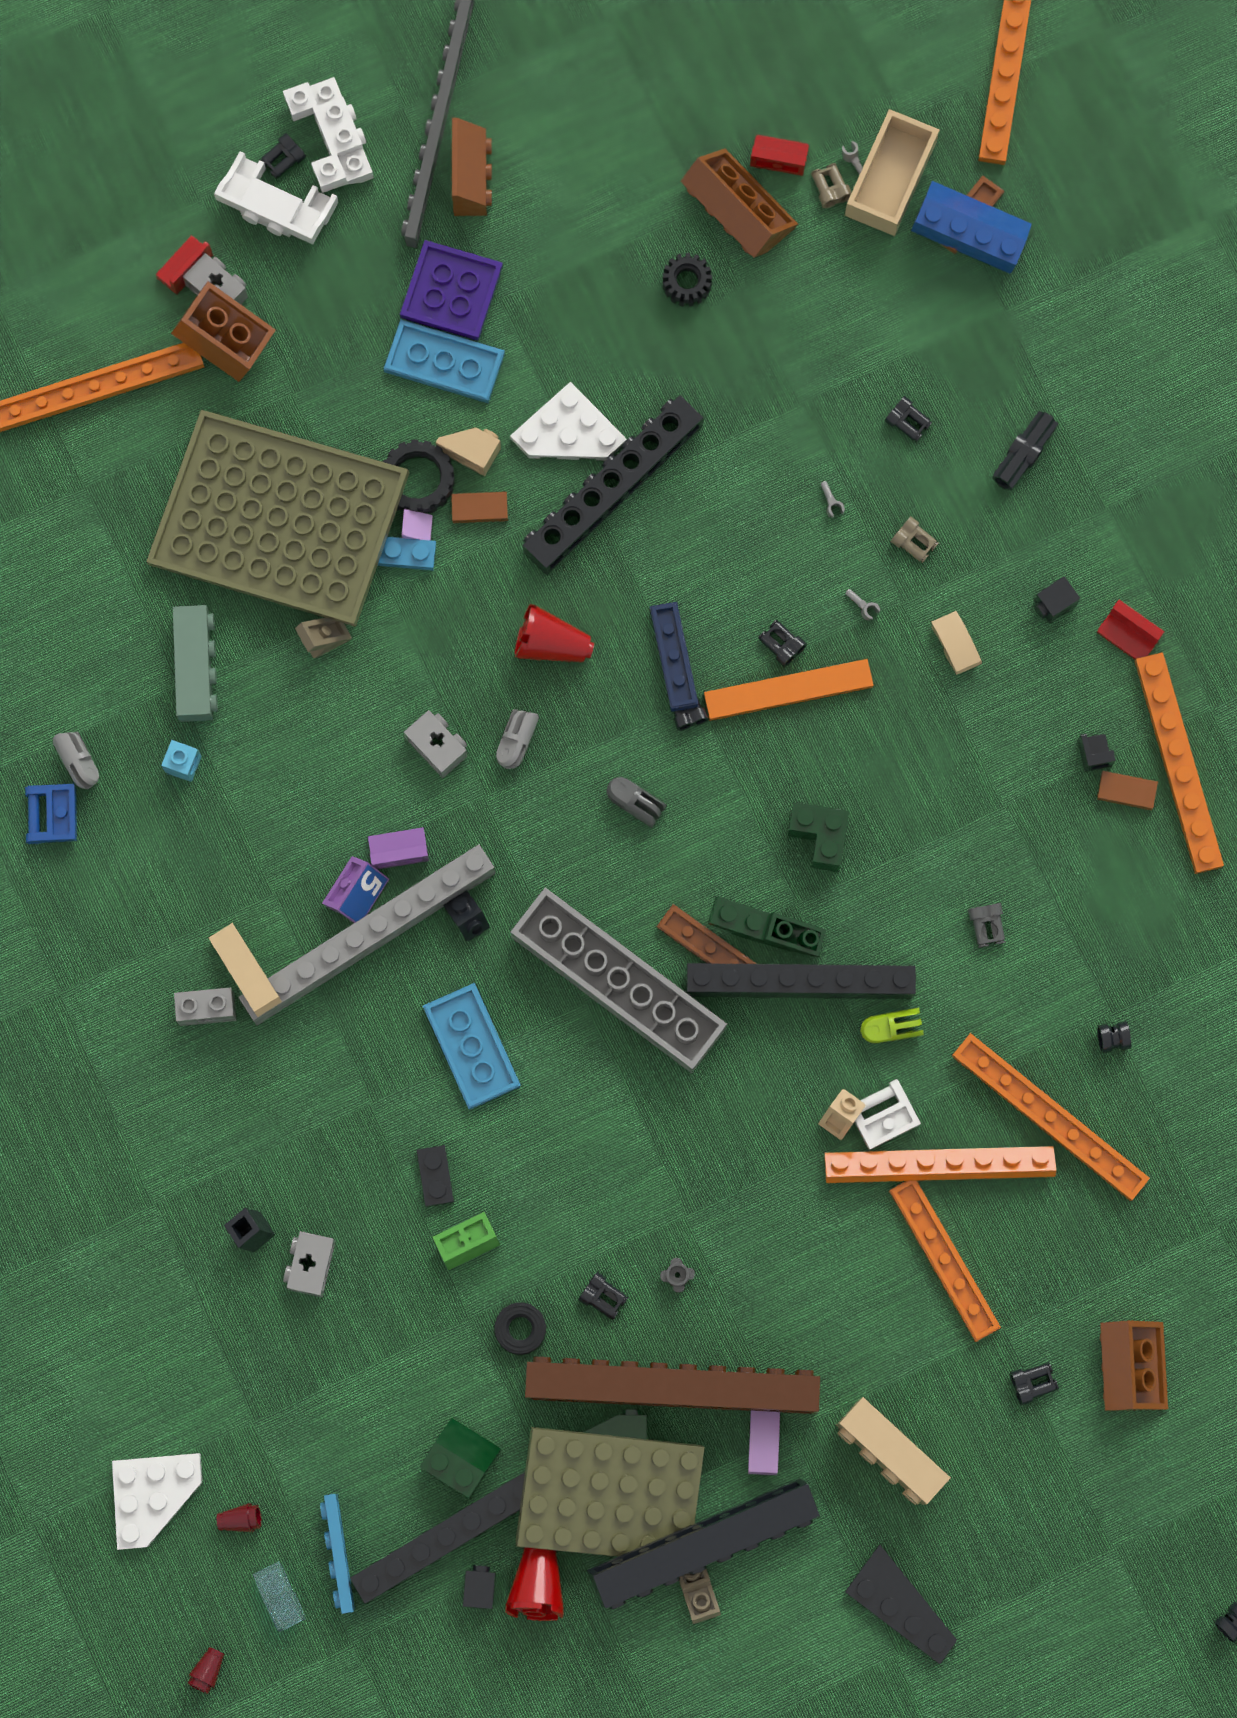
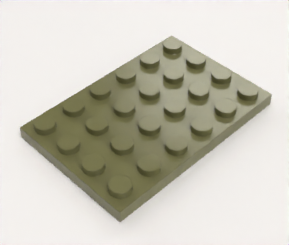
M531 1427L515 1544L519 1547L620 1556L695 1523L704 1446Z

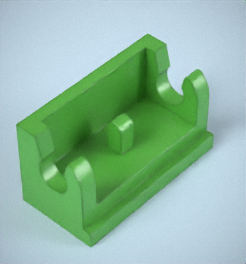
M485 1212L432 1237L448 1270L500 1246Z

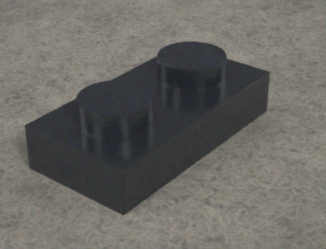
M445 1145L418 1149L417 1155L425 1207L454 1203Z

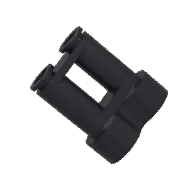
M287 133L282 135L278 139L279 143L259 159L264 162L265 168L267 166L270 168L269 172L276 180L296 162L299 164L307 157ZM281 154H284L286 157L273 167L271 163Z
M904 396L884 421L892 428L896 426L910 439L915 440L916 443L923 435L921 433L923 429L926 428L925 430H927L933 421L912 405L913 402ZM907 416L918 423L921 428L917 430L905 420Z
M778 620L771 624L770 630L764 631L758 637V640L777 656L776 660L783 667L789 665L807 646V643L801 637H795ZM774 632L785 642L782 646L771 637Z
M699 700L698 707L674 711V723L678 731L703 724L709 720L706 710L701 708Z
M597 1271L579 1296L578 1301L586 1306L591 1305L613 1320L619 1312L617 1308L620 1304L621 1306L624 1305L628 1296L626 1297V1294L605 1281L606 1277ZM601 1293H604L617 1302V1304L612 1307L599 1298Z
M1049 1362L1025 1371L1018 1369L1010 1372V1379L1021 1406L1033 1402V1399L1059 1390L1057 1381L1052 1378L1053 1370ZM1047 1377V1382L1035 1386L1031 1383L1032 1380Z

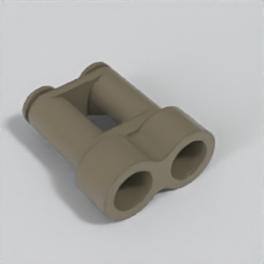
M836 163L828 165L826 169H816L811 172L820 193L819 199L823 208H830L837 203H844L849 200L852 193L849 185H845ZM824 176H830L834 186L829 187Z
M910 516L890 542L898 548L901 546L919 562L922 561L921 563H923L929 556L926 555L930 549L933 551L939 542H936V539L918 526L919 522ZM913 537L917 538L928 548L923 551L911 539Z

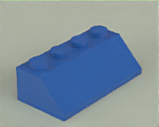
M932 181L911 231L947 247L955 248L958 252L1011 274L1024 248L1032 224Z

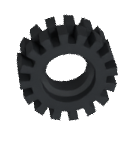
M686 253L685 257L678 254L675 260L671 258L669 265L665 266L663 290H665L667 298L671 297V302L674 304L678 301L679 306L684 307V303H688L689 307H692L694 302L700 304L703 297L707 298L712 284L710 266L707 267L705 259L699 260V255L695 254L693 258L690 257V253ZM684 271H690L697 276L698 282L693 288L684 289L678 285L677 276Z

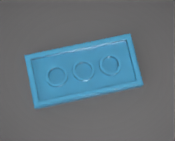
M400 319L384 366V372L489 403L505 350Z
M475 983L423 1005L469 1110L521 1087Z

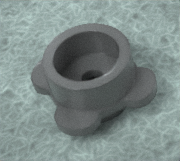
M673 1258L668 1269L661 1272L660 1278L663 1282H668L672 1285L675 1292H682L687 1281L694 1278L695 1272L692 1268H687L682 1264L680 1258ZM676 1272L680 1273L679 1278L675 1277Z

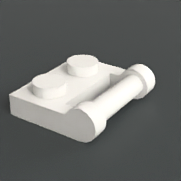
M897 1079L890 1082L888 1087L860 1100L866 1105L862 1112L893 1096L899 1102L865 1120L860 1113L855 1120V1124L869 1150L921 1124Z

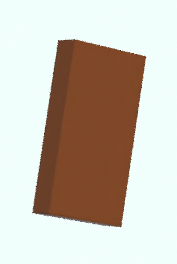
M507 492L451 494L453 523L508 521Z
M1102 771L1097 800L1153 810L1158 781Z

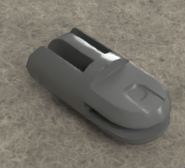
M616 777L607 786V796L614 804L650 828H653L655 820L659 819L661 812L667 807V804L627 778Z

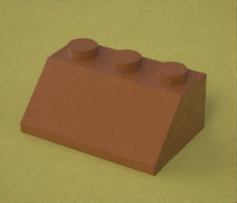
M452 118V201L454 216H487V206H492V190H487V180H492V164H487V155H492V138H487L486 128L459 118Z
M207 281L171 334L240 382L250 370L276 329Z
M1128 1320L1100 1323L1105 1411L1168 1409L1163 1322Z

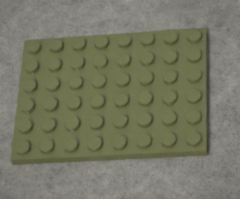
M201 410L146 562L148 565L356 627L410 472L402 467Z

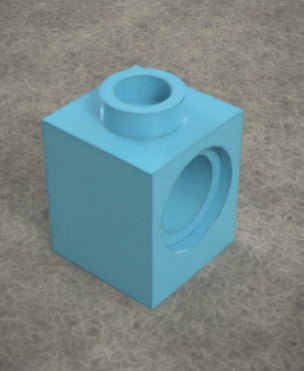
M171 740L161 766L165 773L192 782L202 756L198 749Z

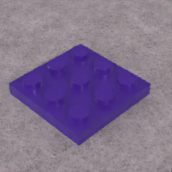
M424 240L400 312V318L479 341L503 263Z

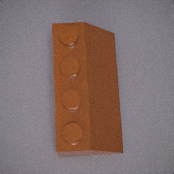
M725 148L698 157L680 181L686 187L688 193L705 206L707 213L715 217L723 225L724 230L729 235L734 236L742 245L743 250L754 258L767 253L798 225L784 208Z

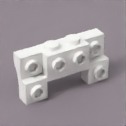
M335 77L311 86L306 82L283 91L284 99L288 104L293 121L314 114L330 155L311 163L322 193L344 185L362 183L373 179V172L362 146L366 144L361 128L356 129L353 122L357 120L351 104L346 105Z
M240 151L229 172L219 183L214 193L215 199L239 210L242 218L251 224L256 225L260 223L277 236L283 234L290 237L293 235L313 245L323 225H327L338 204L337 196L334 194L331 197L324 195L318 191V187L313 185L303 203L302 199L261 181L260 179L266 169L264 162L259 160L257 164L247 159L245 153Z

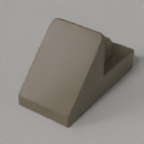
M328 618L301 622L295 628L302 643L313 658L320 657L352 639L344 623Z

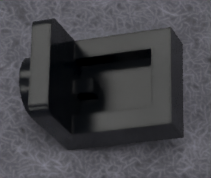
M467 890L443 905L466 941L479 936L490 927L483 912Z

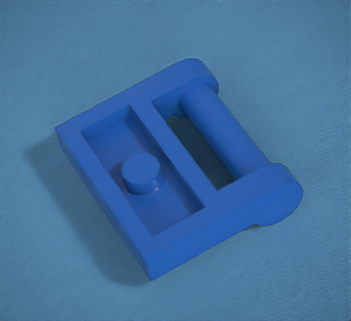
M75 784L26 786L25 796L28 797V833L26 834V843L40 844L46 842L77 841ZM46 796L47 832H40L39 797Z

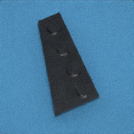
M879 1544L845 1590V1593L938 1664H941L957 1639Z

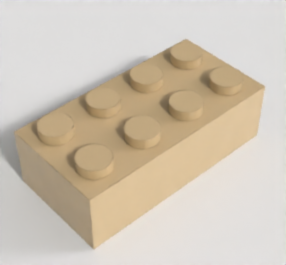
M889 109L847 202L845 216L895 236L937 143L939 129Z
M864 1397L859 1399L836 1424L840 1429L837 1434L849 1445L853 1444V1442L862 1449L859 1454L869 1464L872 1465L876 1462L884 1469L881 1475L892 1485L899 1483L905 1489L902 1494L914 1505L919 1503L921 1505L928 1504L951 1478Z

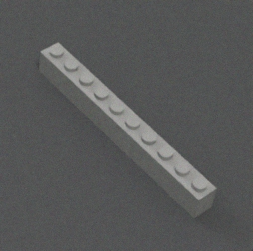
M478 844L267 978L282 1001L277 1006L257 1017L243 994L239 996L240 1001L255 1024L259 1025L444 907V904L464 891L471 890L495 874L494 866Z

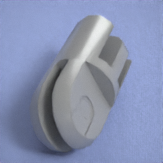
M517 709L512 710L496 753V759L501 766L506 769H514L521 764L538 723V714Z
M79 732L55 735L53 745L75 784L83 789L93 787L98 782L99 773Z

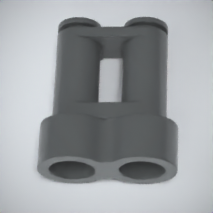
M1001 903L968 909L970 921L973 920L977 945H979L978 948L989 946L987 943L996 942L994 943L995 945L1006 943L1004 941L1005 936L1001 915H1003ZM989 921L993 934V939L990 940L987 937L985 922Z

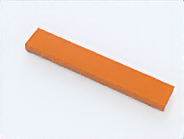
M868 659L707 691L704 692L709 721L864 690L873 688L874 685Z
M905 1181L889 1190L974 1341L977 1342L1000 1329L1001 1326L918 1182Z

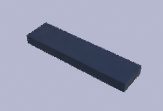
M677 601L650 606L670 710L674 712L698 707V699Z

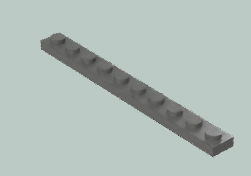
M455 0L454 11L457 12L456 20L450 21L448 36L452 37L450 45L445 44L442 60L446 61L444 70L439 69L437 85L440 88L438 95L433 94L431 110L434 111L432 120L428 119L426 123L425 135L428 136L426 145L422 144L420 148L419 160L422 161L421 169L415 170L413 185L416 186L414 195L410 194L407 205V210L410 211L409 220L404 219L401 236H405L406 246L417 248L475 0Z

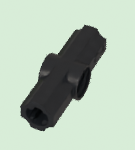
M1038 411L1023 434L1020 433L1007 451L1008 455L992 476L997 485L1012 491L1027 468L1030 469L1043 451L1044 444L1058 426L1054 417L1046 412Z

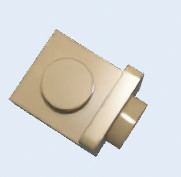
M842 1089L818 1124L842 1140L866 1105L848 1091Z

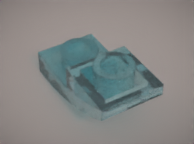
M279 1561L253 1574L265 1606L279 1632L306 1619L297 1595L292 1590L283 1565Z

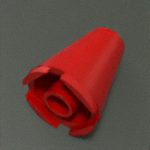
M529 604L523 617L526 620L519 629L514 654H516V658L565 662H584L585 658L590 659L594 648V642H590V635L544 609Z
M524 1548L505 1606L506 1614L518 1618V1613L520 1612L527 1616V1620L555 1621L558 1620V1616L564 1617L556 1550Z

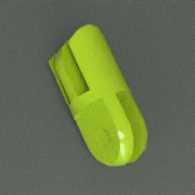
M919 1007L866 1018L861 1025L862 1037L870 1043H881L923 1036V1030L903 1033L896 1032L897 1029L922 1025L921 1018L899 1022L894 1021V1018L919 1014Z

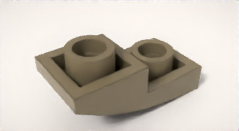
M707 1569L697 1574H690L689 1572L679 1577L693 1624L721 1615Z

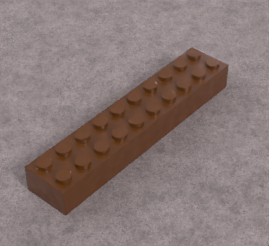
M533 1357V1362H527L526 1400L817 1414L819 1412L820 1376H814L813 1370H796L795 1375H785V1369L767 1368L765 1374L755 1373L754 1367H738L737 1372H726V1366L709 1365L708 1371L697 1370V1365L679 1364V1369H668V1363L651 1362L650 1368L638 1367L639 1362L621 1361V1366H609V1360H592V1365L580 1364V1359L563 1358L562 1363H551L550 1357Z

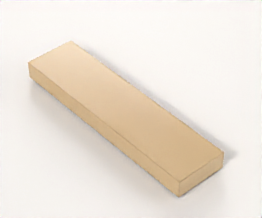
M233 923L209 937V940L257 1017L282 1002Z

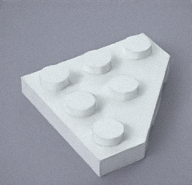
M571 382L510 435V439L528 458L540 459V457H557V459L579 460V458H590L605 461L608 457L614 455L627 440Z
M200 1453L112 1461L117 1550L149 1547L155 1537L203 1483Z

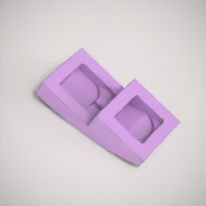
M751 1411L748 1474L777 1475L780 1412Z

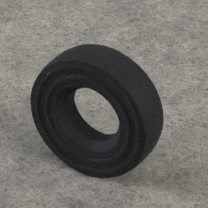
M517 1302L501 1310L495 1321L494 1332L498 1343L504 1350L515 1355H525L535 1351L543 1343L546 1336V1322L542 1313L535 1306L524 1302ZM523 1317L531 1323L532 1331L528 1338L517 1340L510 1335L509 1325L515 1318Z

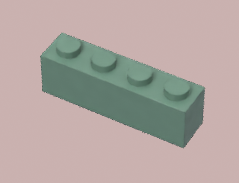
M206 605L173 607L176 716L179 722L213 720V712L218 711L217 695H212V684H217L216 668H211V657H216L215 641H210V630H215L214 614H209Z

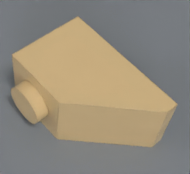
M472 428L439 437L436 441V445L441 447L449 458L483 476L486 475L501 450L499 437L488 429L482 431L478 428Z

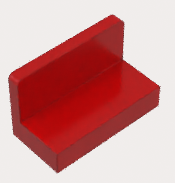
M756 135L750 166L803 176L809 145L802 142Z
M191 235L155 274L156 278L178 295L186 286L183 275L205 253L210 258L213 256L210 244L206 241L202 244Z
M1120 599L1097 630L1099 635L1134 660L1148 656L1165 632Z

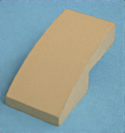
M957 611L931 622L932 629L942 644L945 656L956 675L982 664L976 647Z

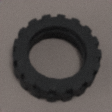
M411 440V443H400L397 449H392L388 453L387 459L383 461L384 463L399 467V465L411 458H427L439 468L441 478L436 491L427 497L419 499L409 498L402 494L397 510L404 511L406 509L421 513L430 512V514L436 512L438 507H443L447 503L448 497H451L453 493L455 477L449 456L443 452L441 447L432 445L430 441L424 440V442H419L418 440Z

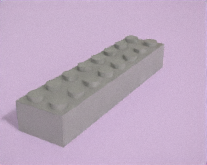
M547 888L543 889L510 932L512 939L690 1073L694 1072L726 1030L727 1023Z

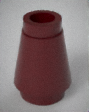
M248 1503L222 1513H217L216 1521L219 1531L254 1532L255 1529L261 1528L262 1517L259 1506Z
M209 1647L189 1673L190 1679L187 1684L203 1693L209 1694L211 1688H215L224 1654Z

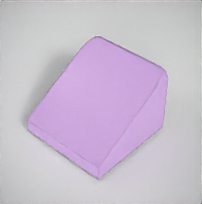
M404 509L402 538L431 540L433 515Z

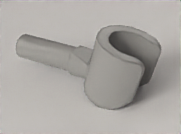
M851 141L853 152H847L844 146H842V157L846 162H851L860 175L863 167L858 158V145L856 142Z
M827 481L822 482L821 487L829 504L826 510L827 515L831 518L834 517L831 511V506L834 505L838 506L841 514H843L845 510L843 503L835 500Z
M851 589L846 591L845 594L862 609L861 615L865 620L873 619L867 613L868 607L873 608L876 613L880 612L878 604L873 602L867 604Z

